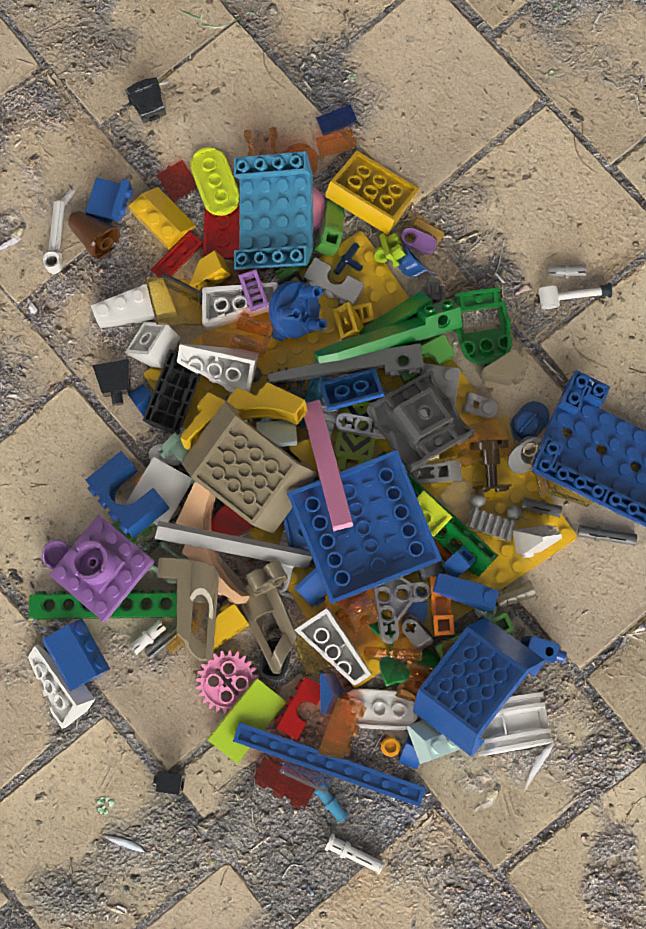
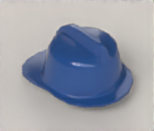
M403 244L406 255L398 259V268L404 275L416 277L428 271L433 276H436Z
M536 401L526 403L510 422L509 430L512 437L517 441L527 436L537 437L549 422L550 414L547 407Z

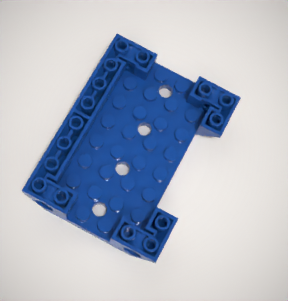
M575 370L560 396L535 453L531 471L646 527V431L599 408L604 403L610 386ZM565 428L570 431L569 438L562 435V429ZM598 445L604 448V455L596 451ZM632 462L638 464V472L631 469Z

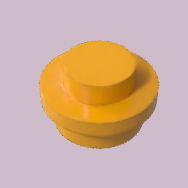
M387 737L381 743V750L384 755L393 757L399 753L400 743L394 737Z

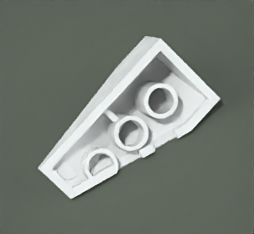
M180 343L177 363L197 374L204 375L213 383L216 382L222 385L229 392L233 393L239 387L250 393L259 353L236 348Z
M553 525L513 530L515 553L521 554L522 557H533L534 553L542 552L560 540L562 535L557 527Z
M35 645L28 659L36 678L42 681L44 686L42 692L44 696H48L52 706L49 708L52 715L62 729L66 728L87 712L95 699L85 685L70 691L51 656L39 645Z

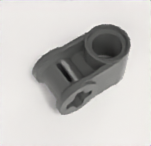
M404 615L401 620L402 631L413 647L420 653L435 642V639L416 615ZM407 623H410V624H413V623H414V626H413V627H411L410 625L407 626Z

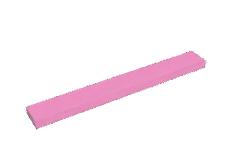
M316 400L306 403L308 412L304 415L333 530L351 527L353 523L321 402Z

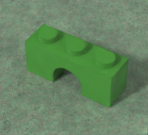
M444 334L431 337L425 345L420 344L422 358L429 357L436 365L440 366L455 356ZM400 358L398 363L405 366L408 364V360ZM420 371L419 374L415 375L401 373L399 377L405 385L421 376L422 372Z

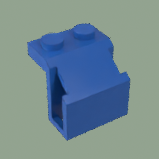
M96 177L85 211L86 214L106 223H112V221L121 222L122 217L126 216L128 211L127 201L133 195L134 189L130 181L122 179L120 184Z

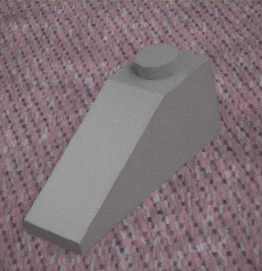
M460 461L426 463L411 473L404 467L406 472L420 484L462 481Z

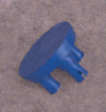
M287 281L276 288L269 303V317L273 327L279 334L288 338H300L315 330L324 331V328H327L326 320L318 319L320 312L318 298L322 295L321 287L311 286L301 281Z

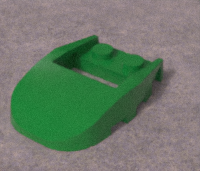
M500 287L455 293V303L460 306L461 313L498 308L501 328L464 334L462 323V327L456 329L464 357L476 365L491 364L511 351V320L507 313L505 301L501 299Z

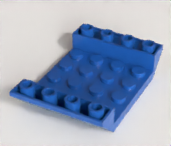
M485 617L466 627L418 689L413 712L473 757L484 743V740L480 738L484 730L528 673L534 677L546 660Z

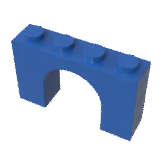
M120 451L85 480L89 484L87 488L94 497L96 495L99 496L100 499L97 501L104 509L107 507L110 509L108 513L115 522L117 520L120 521L119 527L125 534L130 533L135 538L170 508L154 488L132 504L120 505L115 502L118 488L138 472L130 460Z

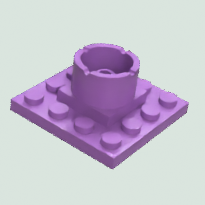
M98 514L49 575L100 620L106 622L155 561Z

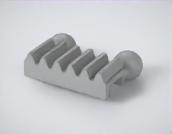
M474 493L470 498L472 508L470 509L466 526L509 542L516 524L515 522L522 516L521 508L516 505L510 506L507 509V520L506 518L479 510V508L484 506L486 499L482 493Z

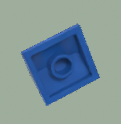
M322 673L320 674L321 714H337L341 701L345 697V692L336 675Z

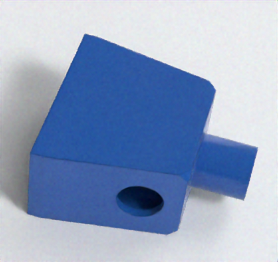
M535 636L521 637L520 642L546 660L545 663L565 662L567 652L559 650V644Z

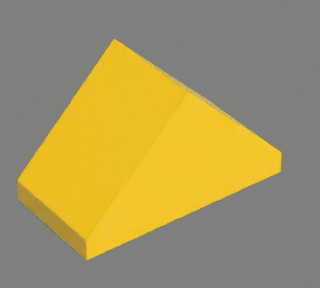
M350 302L333 310L342 340L355 335L364 327Z

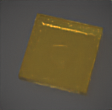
M192 620L191 633L195 635L201 629V626ZM177 636L166 649L175 656L185 646V641Z

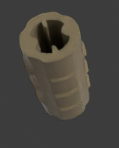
M529 580L499 591L496 602L498 608L509 607L510 605L535 597L536 593L532 582Z

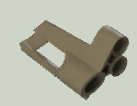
M159 558L157 578H167V581L177 580V635L185 641L186 648L195 658L202 662L213 659L219 572L216 571L217 569L214 566L204 562H192L176 558ZM193 602L208 603L205 642L199 641L191 633Z
M277 560L267 564L263 569L250 572L246 576L249 584L242 591L250 597L247 603L239 605L272 672L280 674L281 667L295 643L297 633L278 590V586L285 582L288 577L280 561ZM270 612L273 614L282 633V637L273 653L262 630L264 616Z

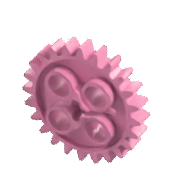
M220 650V656L213 653L214 659L207 661V665L201 663L204 669L197 670L201 677L195 678V680L201 684L197 685L196 689H202L198 696H205L202 702L204 704L209 701V709L216 706V712L222 708L223 713L226 714L227 709H231L254 679L259 677L257 674H252L256 670V667H249L252 661L244 662L246 659L245 655L238 658V651L233 656L231 650H228L227 655H224V652ZM232 663L234 666L233 671L225 673L223 671L224 664ZM216 668H218L227 679H229L230 677L232 678L230 682L233 685V687L239 692V695H235L227 684L224 686L222 685L224 681L215 671ZM217 676L219 678L217 685H209V677ZM238 678L246 679L244 687L238 688L235 683ZM226 690L230 691L231 698L227 701L222 700L220 697L221 693Z

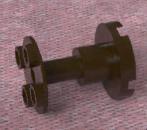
M502 439L485 440L476 443L470 442V450H480L481 465H485L486 485L473 486V489H476V493H487L490 489H495V492H505L512 486V484H498L497 464H500L499 449L509 448L508 439L503 440V443Z

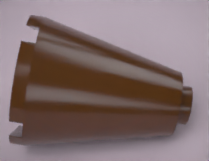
M76 211L68 218L69 227L94 258L102 259L113 250L111 248L113 243L117 244L120 231L115 226L86 213Z

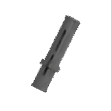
M579 525L578 537L594 539L596 542L602 540L636 546L637 534L601 529L600 526L594 528Z

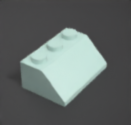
M425 720L406 726L420 764L461 749Z

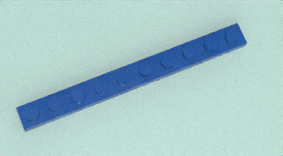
M240 722L233 739L235 743L420 807L425 793V787Z

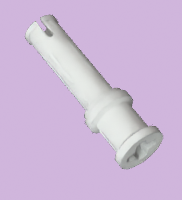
M331 834L324 849L339 854L340 858L347 857L376 871L378 874L384 865L383 861L352 847L349 841L344 842L336 838L334 834Z

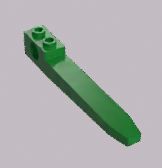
M452 299L444 300L439 304L425 306L423 309L417 310L418 317L330 344L314 351V357L318 363L339 361L461 328L460 306Z

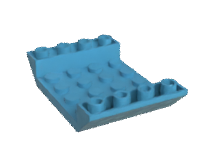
M307 152L234 158V176L240 180L239 250L234 251V270L307 265L313 252V174Z

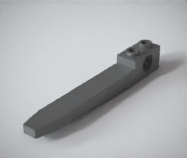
M415 344L382 349L339 361L315 363L268 374L270 384L355 373L372 368H384L385 376L389 375L391 378L401 376V373H409V375L419 374L423 370L424 364L421 345ZM406 358L408 364L402 366L398 363V359Z

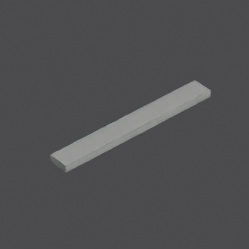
M162 521L158 522L155 539L270 562L279 560L281 564L306 569L309 568L312 560V555L308 550Z

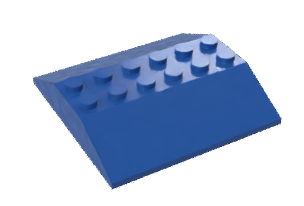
M398 450L339 472L353 523L351 527L333 530L321 480L287 493L331 604L368 591L442 560Z

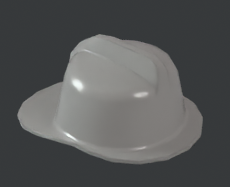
M527 436L519 441L517 447L510 453L508 458L509 468L513 472L518 474L525 473L532 468L533 458L542 437Z

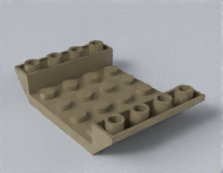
M225 401L181 463L192 479L255 527L273 534L292 509L287 493L311 484L319 472L305 461L299 463L239 416L241 412Z

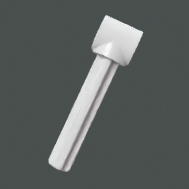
M60 200L54 202L49 250L43 256V264L51 274L59 273L63 267L61 262L62 254L59 252L65 202ZM52 260L57 261L54 265H48Z

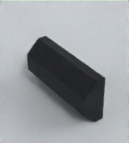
M170 349L143 421L166 432L179 434L202 374H197L177 363L178 352Z

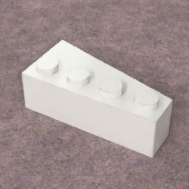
M162 278L91 305L100 328L121 326L128 323L136 324L150 320L157 321L165 318H177Z
M277 282L262 283L268 304L272 294L279 286ZM258 284L248 287V291L258 288ZM242 285L202 288V324L207 331L269 312V306L251 312ZM260 291L250 294V298L261 295ZM261 298L252 302V304L255 305L263 302V299Z
M326 608L295 629L299 635L354 686L373 674L330 608Z

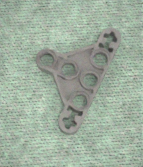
M400 577L372 589L381 640L387 644L394 643L399 636L398 621L412 603L423 602L429 597L431 589L428 584L424 582L410 583L405 578ZM419 587L424 588L426 595L423 597L418 596L416 589ZM400 589L405 590L407 598H399L397 591ZM386 592L388 594V600H380L378 598V593ZM384 610L389 611L392 618L389 620L383 619L381 612ZM388 624H391L389 627L390 632L394 633L392 638H389V635H385V633L388 631Z

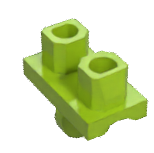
M384 233L379 235L382 247L375 250V260L385 263L390 259L393 267H398V259L406 255L400 245L402 244L400 237L396 233L389 237Z

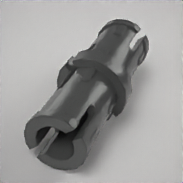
M524 497L522 510L538 512V515L546 514L560 518L562 506L546 503L545 500L537 501Z

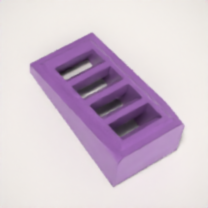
M257 269L238 275L250 311L269 306ZM256 278V281L245 283L246 280ZM258 284V288L248 291V287ZM260 291L261 295L250 298V294ZM261 298L263 299V302L255 305L252 304V302Z

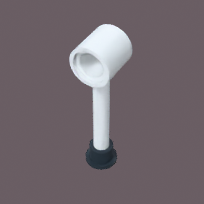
M611 283L601 285L600 288L560 293L557 290V286L542 287L538 289L541 309L559 307V301L597 295L611 298Z

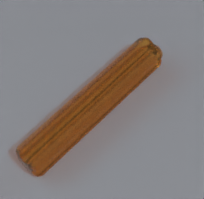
M365 647L364 656L370 658L390 656L393 659L421 661L422 651Z

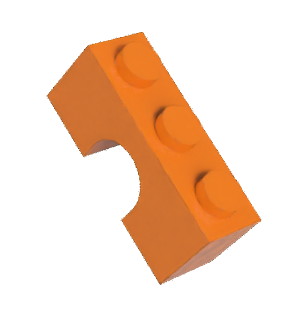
M432 576L429 578V585L431 589L433 637L453 636L455 633L451 599L432 592L437 577Z

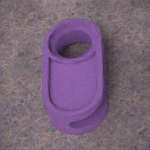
M406 228L402 232L401 241L408 248L424 255H431L435 252L437 243L434 237L414 228ZM412 233L415 235V240L408 242L405 240V235Z

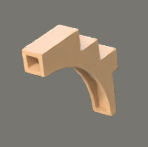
M195 482L175 524L211 531V517L216 496L198 482ZM185 545L182 554L187 556V560L210 564L219 572L218 595H225L228 597V601L235 605L247 603L250 596L229 579L221 567L214 550Z

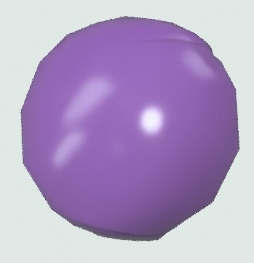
M49 541L43 547L41 557L48 568L54 569L70 549L67 543L63 541Z

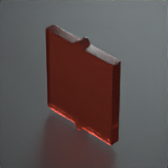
M183 160L168 166L166 170L156 175L173 203L184 196L187 197L189 193L197 189L194 177Z

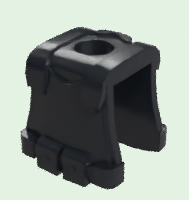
M157 77L141 80L125 89L129 102L138 112L143 124L155 121L160 116L167 115L161 99V89Z

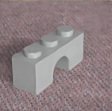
M314 258L304 275V282L311 286L321 287L322 294L330 299L333 297L339 300L338 303L341 305L350 302L352 306H355L364 291L365 284L350 276H347L342 284H332L328 280L331 266Z

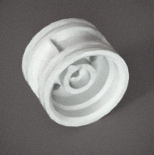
M543 692L510 697L481 734L480 738L484 740V743L481 745L482 751L478 752V756L553 743V739H548L547 734L551 733V729L549 727L545 702L540 700V698L544 697Z

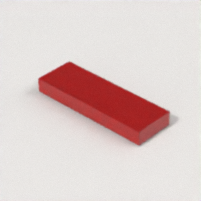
M189 230L151 269V272L159 279L162 278V273L173 276L203 246V242Z

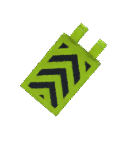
M362 402L343 407L341 413L371 418L366 412L371 403ZM343 418V421H340L342 427H345L346 424H351V429H354L356 420L353 419V423H348L347 419ZM361 421L357 427L361 431H366L369 425L367 422ZM372 423L371 433H373L374 429H377L374 428L375 423ZM338 430L334 455L339 458L338 465L341 472L345 470L347 459L358 461L357 465L372 460L376 438Z

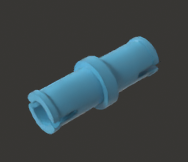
M324 784L314 791L324 803V808L332 813L338 823L348 816L339 805L338 799L331 795Z

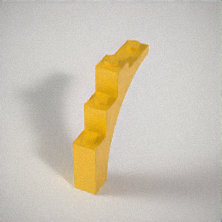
M268 382L258 391L257 396L237 387L227 400L228 403L241 412L239 416L244 420L251 418H274L298 425L308 412L304 399ZM208 392L197 405L199 415L195 416L191 425L183 431L180 437L185 449L190 451L225 400Z

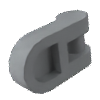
M467 392L465 397L467 401L462 407L463 412L484 419H491L496 415L498 407L495 401ZM474 402L480 403L478 409L473 407Z

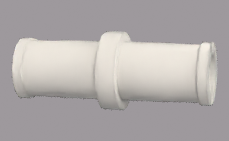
M158 620L146 632H141L142 635L129 647L138 655L149 643H154L153 640L165 631L166 628Z

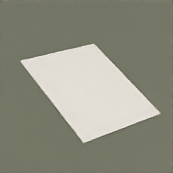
M153 457L125 505L136 502L154 488L170 509L153 523L157 526L159 521L168 523L189 488L192 478Z

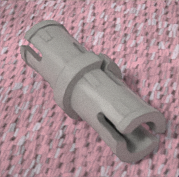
M565 263V265H548V277L565 276V278H569V276H586V264L569 265V263Z

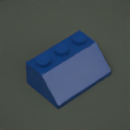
M375 368L319 383L327 412L384 397Z
M315 568L295 587L296 592L312 608L315 605L319 607L326 600L324 596L327 594L317 568Z
M83 619L72 622L42 639L70 691L98 679L110 670L108 663Z

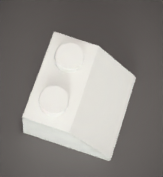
M143 322L125 353L150 367L163 368L169 350H174L177 347L181 337L167 324Z

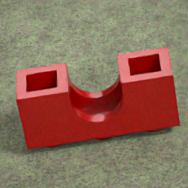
M307 677L304 680L300 678L295 687L298 690L294 697H289L285 705L288 707L285 714L280 713L275 722L278 724V730L298 740L307 724L297 715L299 705L303 702H310L317 706L321 699L320 684Z

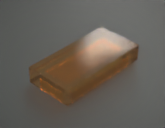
M352 129L316 138L320 157L356 148Z

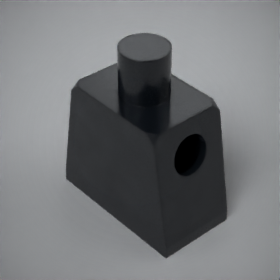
M129 359L93 365L102 395L104 397H111L113 406L123 405L122 394L131 392V363Z

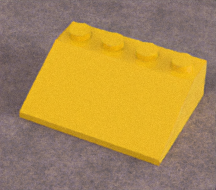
M356 151L330 181L325 197L389 235L420 188L361 152Z

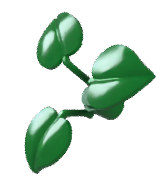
M376 613L369 614L367 616L368 624L371 630L380 636ZM381 614V616H382L383 619H385V620L391 619L390 617H388V616H386V615H384V614ZM388 624V631L385 633V635H389V637L392 638L394 633L390 632L389 627L391 624ZM391 643L388 656L381 658L379 666L386 686L409 679L410 671L407 666L411 662L416 661V665L422 670L433 671L441 660L435 652L428 648H425L420 653L414 649V657L403 664L400 660L391 657L393 643Z

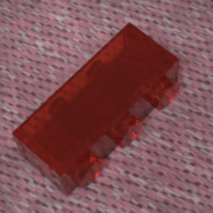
M267 757L264 758L253 777L257 780L255 784L263 789H266L268 786L274 790L272 794L281 799L285 796L291 800L289 804L298 809L301 806L306 807L316 789L315 785Z

